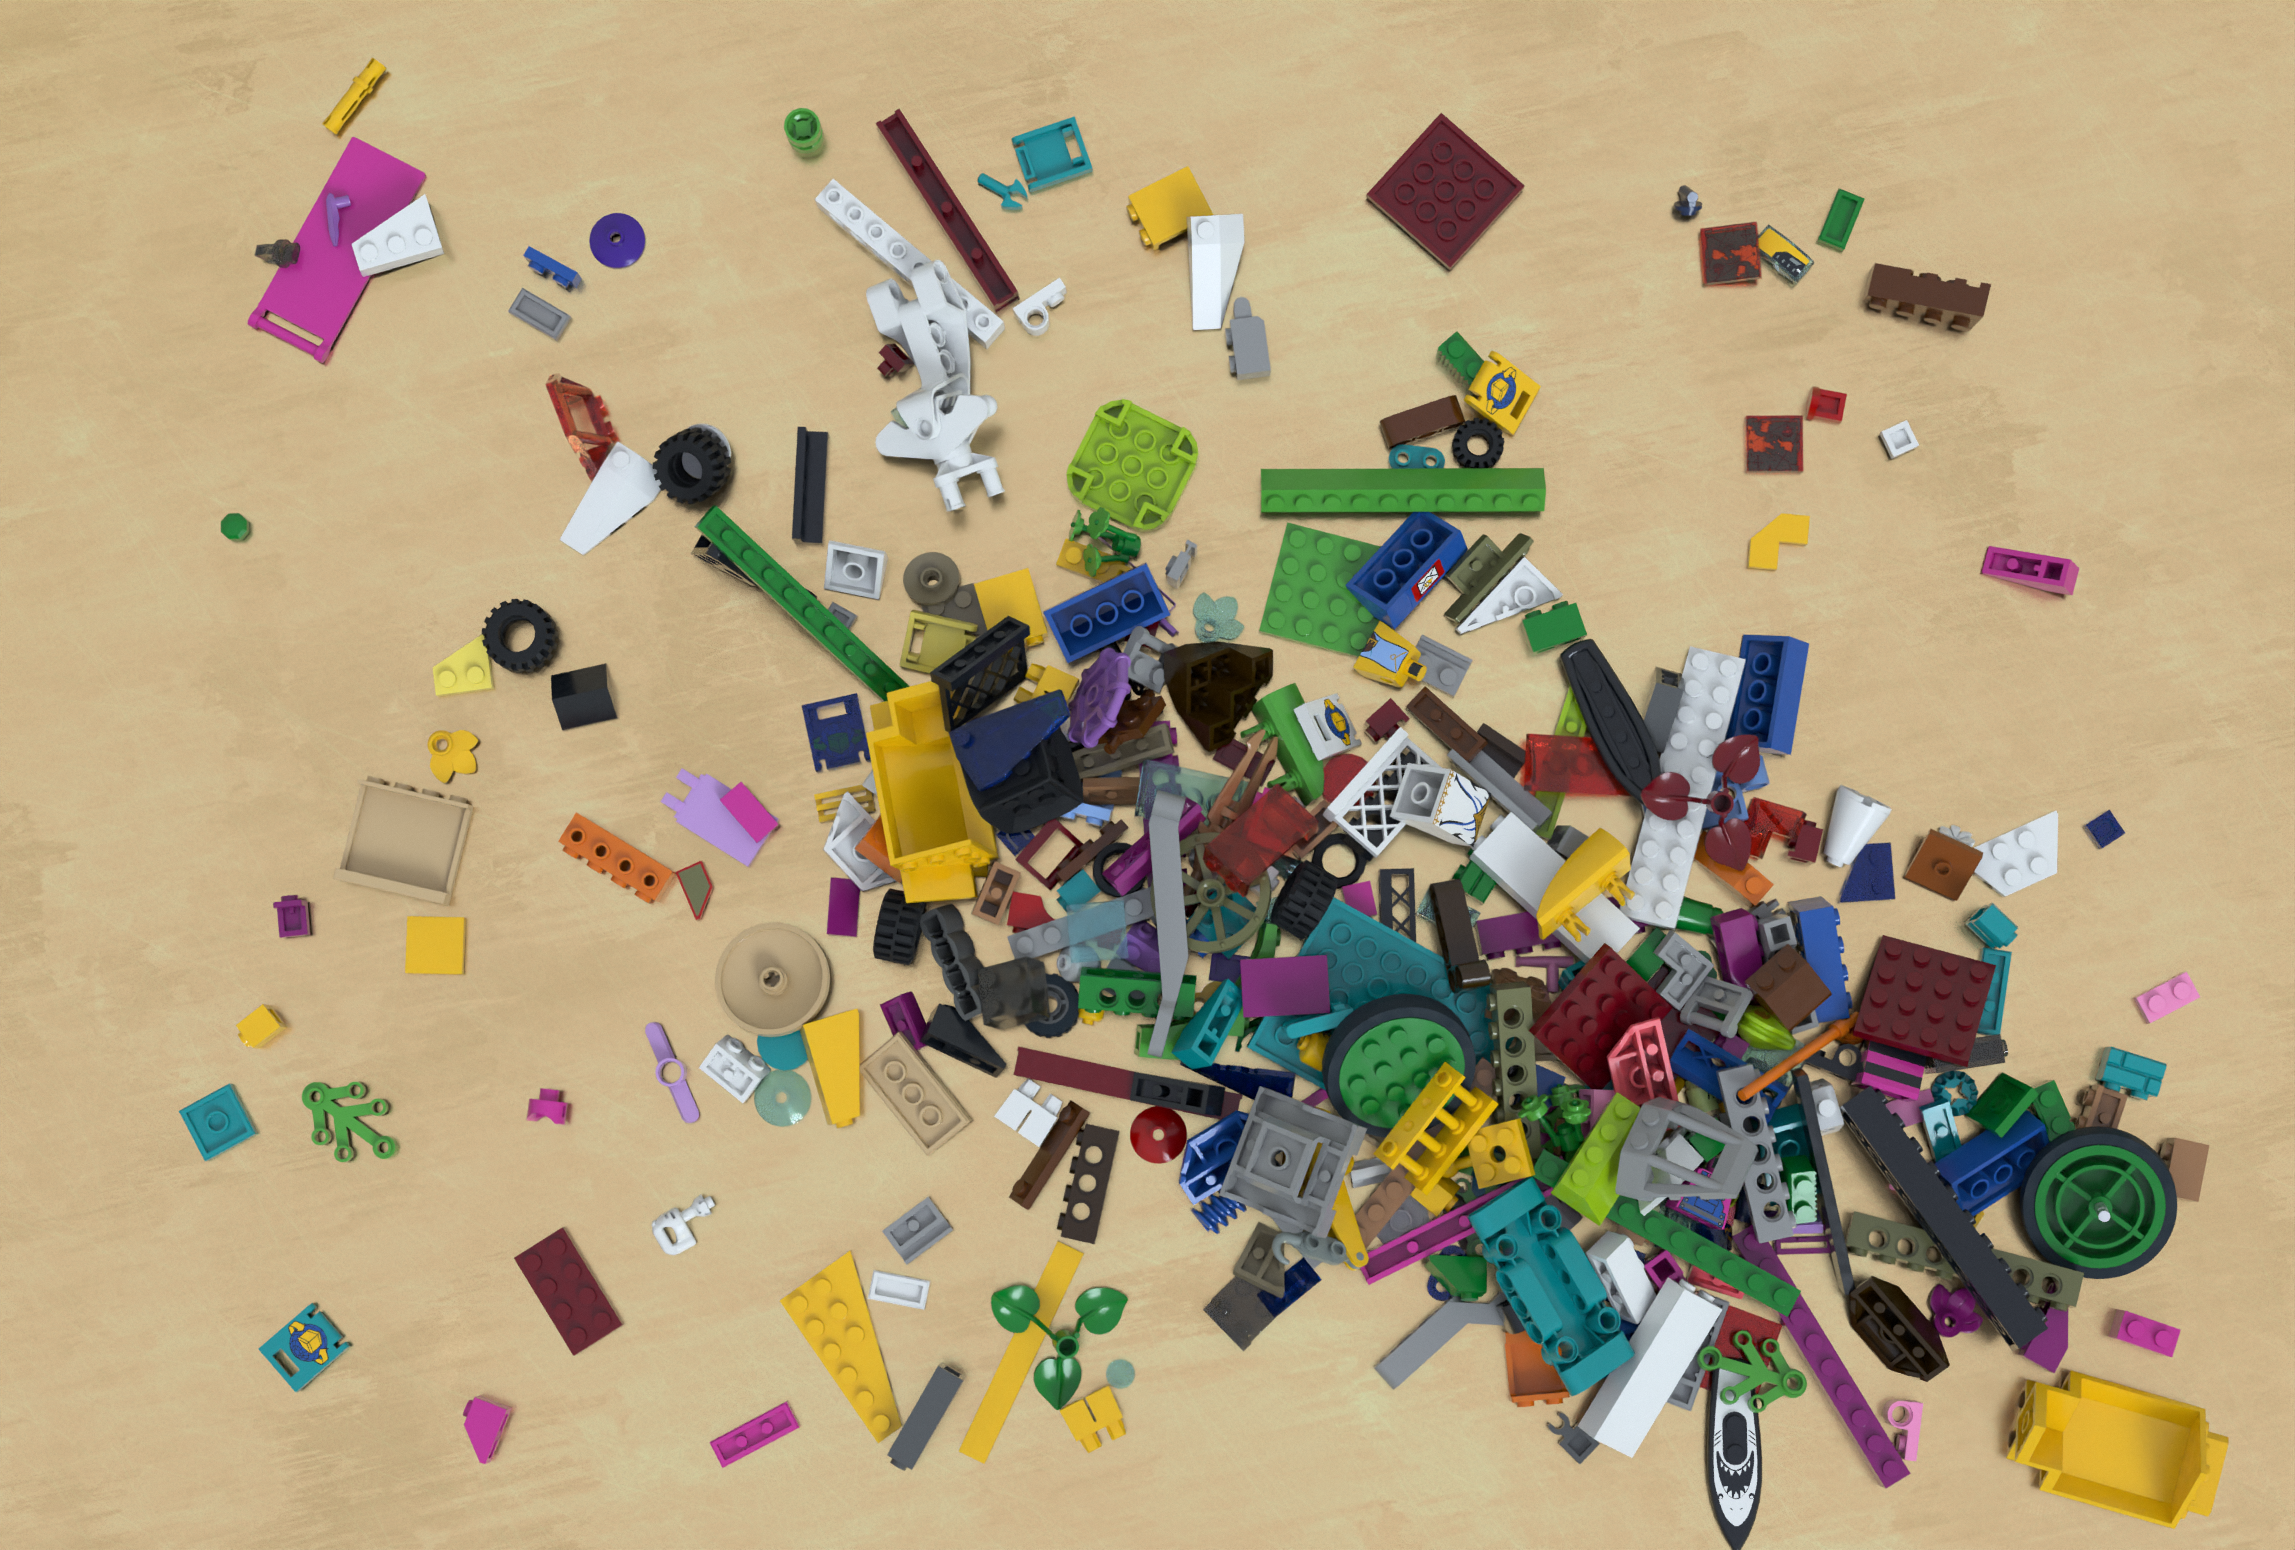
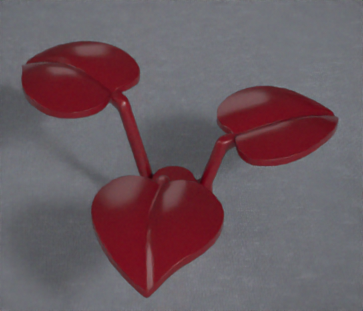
M1737 735L1728 738L1715 749L1712 756V766L1715 770L1723 773L1721 777L1722 791H1713L1708 794L1706 799L1688 796L1690 785L1687 779L1681 774L1666 772L1655 777L1640 794L1648 810L1665 820L1674 821L1685 817L1688 812L1687 802L1706 804L1710 812L1718 814L1720 817L1718 820L1719 826L1709 829L1705 836V850L1708 856L1715 862L1738 871L1744 870L1751 851V835L1747 825L1738 818H1731L1724 823V819L1727 818V814L1732 811L1734 806L1733 798L1728 794L1727 777L1732 782L1738 784L1749 782L1755 777L1760 766L1758 737L1755 735Z

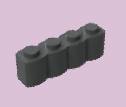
M949 904L922 914L920 919L921 930L931 942L932 955L937 964L942 968L945 985L954 994V1004L958 1014L967 1021L996 1009L998 1003L995 992L986 982L984 967L979 959L975 957L973 942L970 936L963 930L962 917L953 904Z

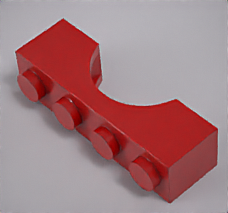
M1012 892L1007 926L1013 928L1012 933H1019L1055 920L1046 912L1041 896ZM1123 927L1088 939V941L1097 942L1096 947L1113 950L1114 945L1120 946ZM1086 940L1076 944L1085 945Z

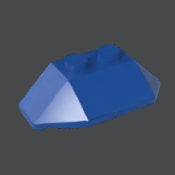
M1236 1110L1187 1140L1179 1184L1193 1205L1222 1188L1248 1119V1113Z

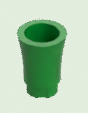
M1684 896L1675 929L1703 935L1706 933L1713 935L1710 917L1722 914L1723 911L1721 908L1713 907L1712 904Z

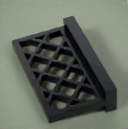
M1007 616L930 672L931 682L939 685L945 731L953 733L1026 678L1028 668L1024 639L1030 635L1029 625ZM1013 648L1010 656H1008V651ZM1005 658L1008 659L1002 674H999ZM994 662L991 670H988L989 665ZM1017 663L1018 672L1011 676L1012 671ZM989 673L983 688H979L985 674ZM975 676L972 684H968L969 680ZM999 677L1000 679L998 681L996 688L991 691L996 678ZM966 687H968V693L963 703H961L960 700L964 694ZM955 690L953 697L951 699L950 691L953 692ZM977 692H981L977 702L972 705ZM961 706L957 717L953 719L957 707Z

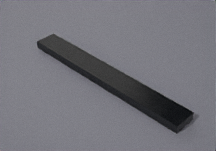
M1796 1068L1790 1071L1810 1161L1817 1172L1816 1187L1838 1287L1845 1295H1849L1855 1289L1810 1081L1808 1074L1803 1069Z

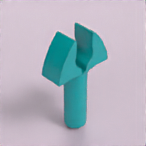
M981 173L977 179L979 184L1002 196L1001 208L1019 210L1023 208L1020 203L1011 199L1010 194H1020L1023 198L1028 199L1023 185L1017 179H1015L1013 185L1009 186L984 173Z

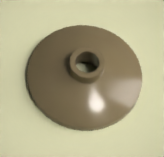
M928 552L915 557L907 565L903 575V584L907 594L914 601L925 605H935L946 601L955 593L959 585L960 576L955 562L950 557L942 553ZM931 580L938 581L935 585H928Z

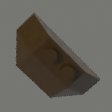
M1871 1276L1850 1292L1851 1326L1889 1370L1917 1377L1922 1381L1928 1382L1949 1367L1950 1363L1938 1330L1899 1286Z

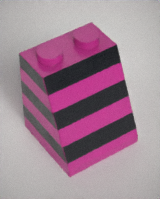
M1864 1039L1860 1051L1862 1058L1855 1082H1852L1851 1085L1863 1089L1871 1086L1874 1091L1879 1089L1886 1096L1906 1102L1918 1100L1927 1056Z

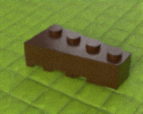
M1875 263L1870 269L1862 302L1869 303L1871 308L1878 310L1890 308L1897 310L1896 313L1902 316L1912 317L1914 314L1924 317V320L1929 323L1939 324L1942 321L1950 323L1954 329L1963 331L1968 330V328L1972 329L1984 316L1991 284L1981 282L1979 288L1969 286L1966 279L1955 278V280L1941 281L1938 274L1920 273L1918 277L1913 276L1914 271L1911 269Z

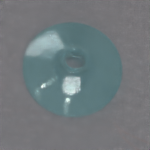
M775 1070L768 1073L756 1087L754 1103L757 1112L766 1122L775 1126H790L799 1122L807 1114L811 1105V1091L806 1080L798 1073L791 1070ZM780 1092H784L787 1096V1100L784 1103H779L776 1099L777 1094Z

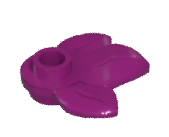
M1941 1284L1934 1288L1930 1297V1307L1935 1314L1933 1325L1938 1330L1939 1335L1945 1338H1952L1960 1332L1970 1334L1976 1331L1982 1324L1983 1318L1973 1312L1976 1301L1967 1288L1959 1289L1953 1294ZM1945 1318L1951 1319L1953 1322L1952 1327H1948L1945 1324Z

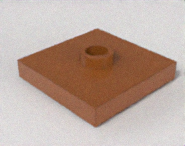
M1930 828L1909 865L1905 878L1957 901L1981 861L1983 852Z

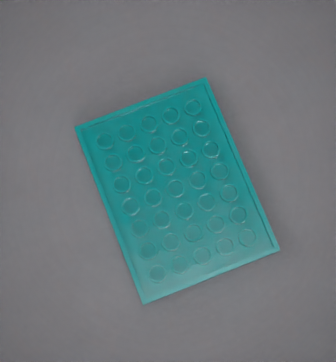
M1333 897L1323 918L1313 932L1307 936L1297 956L1327 955L1330 1004L1340 1001L1341 1004H1348L1353 1010H1356L1372 1000L1395 994H1415L1432 998L1451 1009L1464 1024L1471 1037L1476 1065L1482 1057L1491 1063L1490 1051L1494 1050L1493 1039L1491 1040L1489 1037L1488 1023L1492 1022V1019L1484 1017L1487 1006L1486 995L1490 994V985L1481 989L1454 994L1449 986L1442 956ZM1310 1014L1262 1017L1247 1047L1325 1090L1322 1072L1300 1061V1049L1297 1048L1300 1037L1295 1039L1289 1038L1282 1030L1284 1021ZM1336 1028L1328 1029L1324 1032L1332 1035ZM1511 1037L1506 1041V1049L1510 1047L1515 1037Z

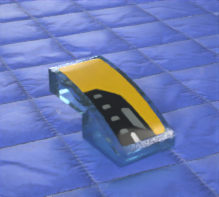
M1769 224L1757 237L1756 247L1758 255L1772 263L1777 272L1795 284L1814 265V261L1804 251Z

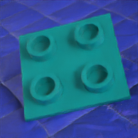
M1226 880L1224 886L1230 885L1231 883L1228 880ZM1214 891L1210 895L1209 899L1216 898L1217 891ZM1237 892L1228 895V899L1255 913L1256 907L1242 893ZM1224 906L1220 907L1226 938L1239 932L1249 922L1248 919ZM1209 909L1196 928L1209 942L1217 941L1211 909ZM1243 944L1221 953L1227 959H1230Z

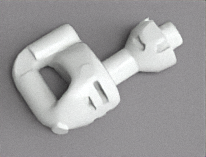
M701 1194L694 1199L689 1208L680 1212L677 1207H674L661 1214L656 1220H653L651 1224L653 1235L666 1254L677 1255L696 1244V1240L686 1222L696 1216L705 1217L712 1214L710 1208L714 1207L715 1203L711 1196L704 1199ZM671 1227L674 1230L676 1243H671L663 1228Z

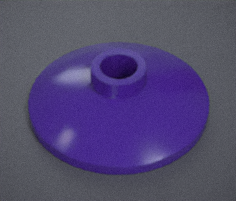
M623 213L608 214L599 219L593 226L589 238L590 248L594 257L601 264L610 268H624L635 263L642 255L645 248V233L639 222L633 217ZM614 234H619L621 239L616 243L612 242L611 237Z

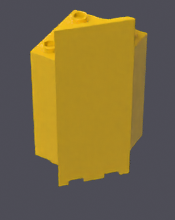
M931 681L888 692V701L870 705L874 731L867 732L866 737L890 866L900 870L906 903L978 898L972 865L973 867L987 866L990 864V860L999 857L993 826L980 816L974 806L958 757L957 738L973 727L965 723L953 733L945 731L939 685ZM955 690L953 692L950 691L951 699L953 697ZM961 706L957 707L953 719L957 717Z
M2071 1370L2061 1389L2027 1379L2024 1388L2025 1404L2022 1408L2019 1407L2014 1426L2016 1438L2008 1449L2006 1459L2040 1469L2039 1490L2175 1529L2180 1519H2185L2188 1511L2209 1516L2222 1472L2229 1437L2208 1431L2209 1422H2206L2204 1408Z

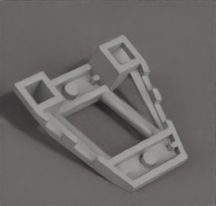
M1657 1097L1643 1103L1623 1145L1615 1192L1618 1195L1641 1201H1654V1198L1658 1197L1681 1200V1197L1700 1196L1701 1200L1737 1199L1758 1152V1148L1746 1137L1702 1110L1686 1103ZM1678 1125L1725 1144L1710 1178L1655 1155L1667 1128L1676 1130ZM1651 1166L1695 1185L1652 1183L1654 1175Z

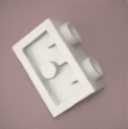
M726 1035L715 1044L699 1067L742 1103L748 1100L761 1080L771 1071L760 1057L750 1053L739 1040L729 1035Z

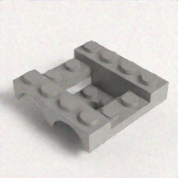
M1260 1086L1219 1195L1250 1206L1269 1217L1304 1229L1314 1236L1327 1238L1336 1214V1210L1332 1209L1351 1157L1352 1155H1358L1367 1128ZM1318 1142L1323 1143L1302 1197L1298 1194ZM1283 1151L1286 1155V1161L1282 1166L1278 1167L1275 1163V1157L1278 1152Z

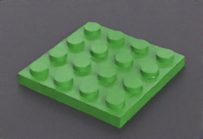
M1287 522L1259 632L1358 658L1378 625L1379 620L1356 599L1345 585L1381 546Z

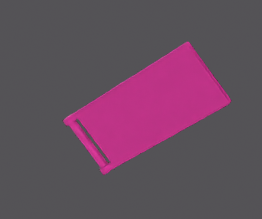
M352 137L257 308L251 313L247 324L255 329L259 327L313 355L315 360L323 363L327 359L336 337L371 276H362L352 243L410 205L426 177L425 173L356 137ZM329 193H332L334 198L348 195L351 206L338 209L340 220L338 223V246L336 247L333 246L328 229L326 198ZM266 310L324 339L323 342L318 346L264 318Z

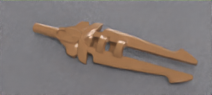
M1260 729L1246 741L1247 752L1206 816L1209 821L1208 827L1203 822H1199L1198 834L1209 832L1224 833L1231 836L1239 834L1269 761L1276 759L1278 748L1277 736L1271 738L1240 801L1237 802L1232 800V797L1266 731ZM1204 845L1211 869L1216 864L1225 862L1229 855L1228 851L1232 850L1231 847L1225 845ZM1193 848L1195 855L1192 868L1194 870L1191 877L1200 882L1203 873L1196 848ZM1187 884L1183 889L1184 896L1193 895L1196 891Z

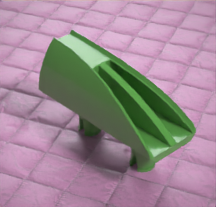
M1293 683L1264 696L1253 705L1252 711L1259 724L1242 731L1240 736L1241 739L1249 737L1260 729H1264L1266 733L1262 741L1268 739L1270 742L1273 736L1278 737L1277 757L1286 774L1269 781L1267 787L1282 786V788L1272 794L1274 798H1278L1295 789L1306 807L1319 798L1324 791L1323 760H1317L1294 712L1295 708L1305 704L1296 683Z

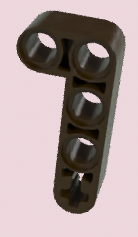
M1453 879L1430 884L1429 895L1451 991L1456 994L1481 989L1490 985L1491 975L1486 960H1479L1462 882L1460 879Z

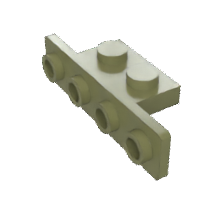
M1519 533L1501 551L1487 535L1483 534L1445 574L1462 595L1444 615L1456 623L1466 619L1471 614L1472 608L1476 603L1489 595L1491 587L1510 572V567L1518 559L1528 553L1534 540L1530 536Z

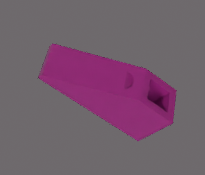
M2054 1281L2050 1284L2046 1293H2054L2056 1289ZM2046 1302L2043 1308H2039L2048 1319L2045 1322L2048 1329L2022 1346L2017 1355L2047 1372L2055 1373L2068 1349V1310L2064 1312L2050 1308V1302Z

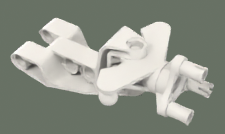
M935 260L917 267L911 272V281L917 299L910 302L908 299H905L899 285L892 278L869 287L866 291V297L878 331L902 345L917 367L922 382L921 388L899 400L896 404L899 414L909 429L894 420L891 421L877 435L876 448L885 456L933 459L934 464L938 468L936 478H933L936 488L940 489L946 511L950 512L966 506L957 484L958 478L974 472L980 473L988 497L1005 492L1002 487L996 469L998 467L996 458L971 453L970 443L978 427L988 417L996 413L998 406L995 398L990 395H970L971 358L966 308L946 266L942 261Z

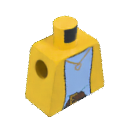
M1379 621L1353 666L1365 678L1396 687H1403L1408 677L1421 681L1427 671V667L1418 662L1421 656L1419 650L1381 621Z

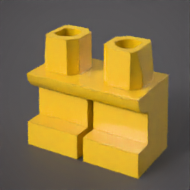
M1032 663L1025 677L1038 684L1034 693L1019 687L1013 700L1021 707L1031 706L1040 709L1058 724L1067 708L1066 704H1069L1080 683L1079 679L1050 665H1047L1045 668Z
M1109 1384L1085 1397L1096 1420H1094L1084 1397L1060 1409V1413L1076 1442L1080 1440L1088 1453L1102 1446L1096 1431L1106 1427L1112 1441L1126 1434L1124 1423L1121 1419L1123 1418V1413Z

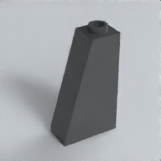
M944 1363L938 1365L887 1454L892 1458L891 1464L903 1471L907 1467L911 1470L914 1468L965 1381L966 1376Z

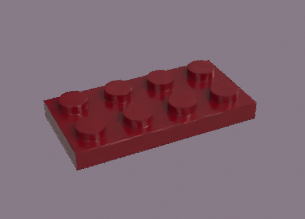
M565 1227L560 1228L514 1257L573 1356L624 1325Z

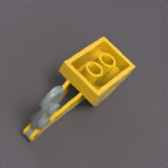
M1318 1142L1298 1194L1302 1197L1323 1143ZM1283 1152L1282 1165H1283V1164L1285 1163V1161H1286V1155H1285L1284 1152ZM1351 1157L1345 1176L1352 1171L1354 1165L1353 1157ZM1344 1178L1332 1208L1336 1210V1214L1327 1238L1314 1236L1308 1231L1299 1233L1282 1232L1277 1234L1272 1242V1250L1279 1262L1285 1265L1290 1263L1281 1253V1244L1286 1243L1292 1245L1307 1258L1331 1265H1339L1344 1262L1346 1267L1352 1271H1356L1368 1263V1253L1362 1241Z

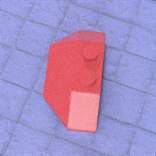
M1656 1017L1630 1025L1606 1057L1615 1094L1618 1092L1640 1108L1643 1103L1657 1097L1679 1102L1660 1018Z

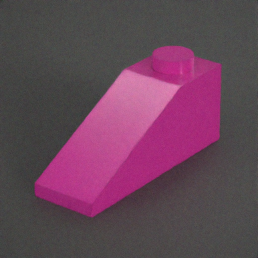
M1989 546L1982 573L2044 591L2073 595L2079 567L2071 559Z

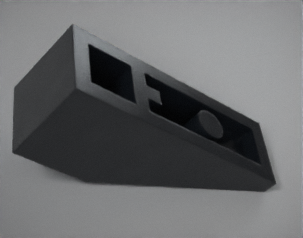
M939 1003L931 1012L919 1042L995 1078L1005 1069L1006 1063L969 1020L965 1021L962 1019L955 1007Z
M1134 1072L1130 1100L1200 1114L1221 1116L1226 1087Z

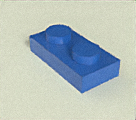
M528 246L523 255L529 262V268L539 274H543L545 271L553 275L552 280L567 288L568 284L577 288L582 279L578 272Z

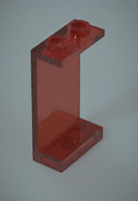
M1277 783L1205 846L1204 863L1211 872H1217L1225 880L1230 890L1238 892L1242 897H1245L1248 894L1250 884L1299 840L1305 838L1308 841L1315 835L1319 821Z

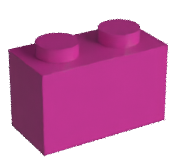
M2117 1309L2108 1337L2163 1356L2173 1357L2181 1330L2125 1310Z

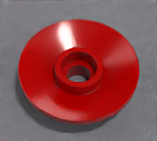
M1159 1106L1150 1107L1139 1113L1134 1119L1130 1129V1141L1133 1149L1142 1159L1156 1164L1166 1163L1175 1159L1183 1151L1187 1141V1129L1183 1119L1172 1109ZM1156 1129H1161L1164 1132L1162 1140L1158 1141L1153 1138V1132Z

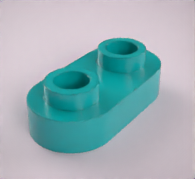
M1402 444L1391 450L1388 463L1391 469L1444 468L1445 458L1441 451L1436 448ZM1405 454L1408 457V461L1401 463L1398 460V456ZM1428 457H1433L1436 460L1434 466L1426 464Z

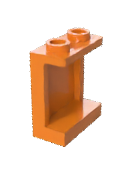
M1526 1330L1517 1334L1503 1331L1509 1400L1512 1403L1517 1402V1407L1534 1406V1401L1546 1400L1547 1405L1563 1403V1398L1570 1397L1554 1366L1548 1365L1543 1360L1541 1344L1535 1343L1529 1337ZM1558 1346V1352L1561 1356L1562 1351L1561 1348Z

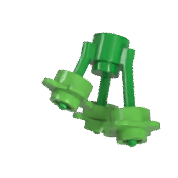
M1557 1084L1556 1087L1551 1088L1552 1094H1543L1539 1097L1531 1095L1522 1102L1523 1108L1518 1113V1116L1520 1118L1526 1116L1529 1121L1539 1120L1550 1136L1554 1147L1560 1146L1562 1151L1568 1152L1576 1150L1581 1146L1584 1140L1581 1123L1587 1121L1588 1116L1591 1114V1109L1588 1108L1589 1102L1587 1100L1574 1099L1573 1093L1578 1091L1577 1088L1569 1089L1568 1084ZM1549 1098L1551 1099L1552 1106L1560 1105V1109L1563 1112L1562 1117L1565 1119V1123L1557 1127L1558 1131L1556 1133L1543 1116L1548 1111V1107L1544 1102Z

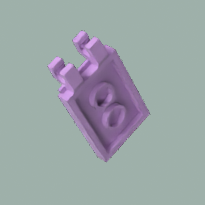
M682 768L676 778L692 788L684 802L667 792L661 802L676 811L674 816L677 818L676 822L749 867L770 833L760 842L756 843L720 801L732 789L707 773L705 776L701 774L697 778ZM770 814L776 822L779 821L777 817Z

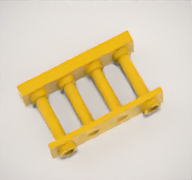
M1444 1062L1373 1153L1392 1170L1399 1163L1409 1170L1404 1178L1427 1196L1499 1105L1476 1086L1471 1092L1460 1084L1466 1077L1446 1062ZM1452 1094L1463 1101L1453 1115L1442 1108ZM1436 1117L1445 1125L1437 1136L1433 1138L1424 1130ZM1418 1140L1427 1149L1415 1161L1406 1153Z

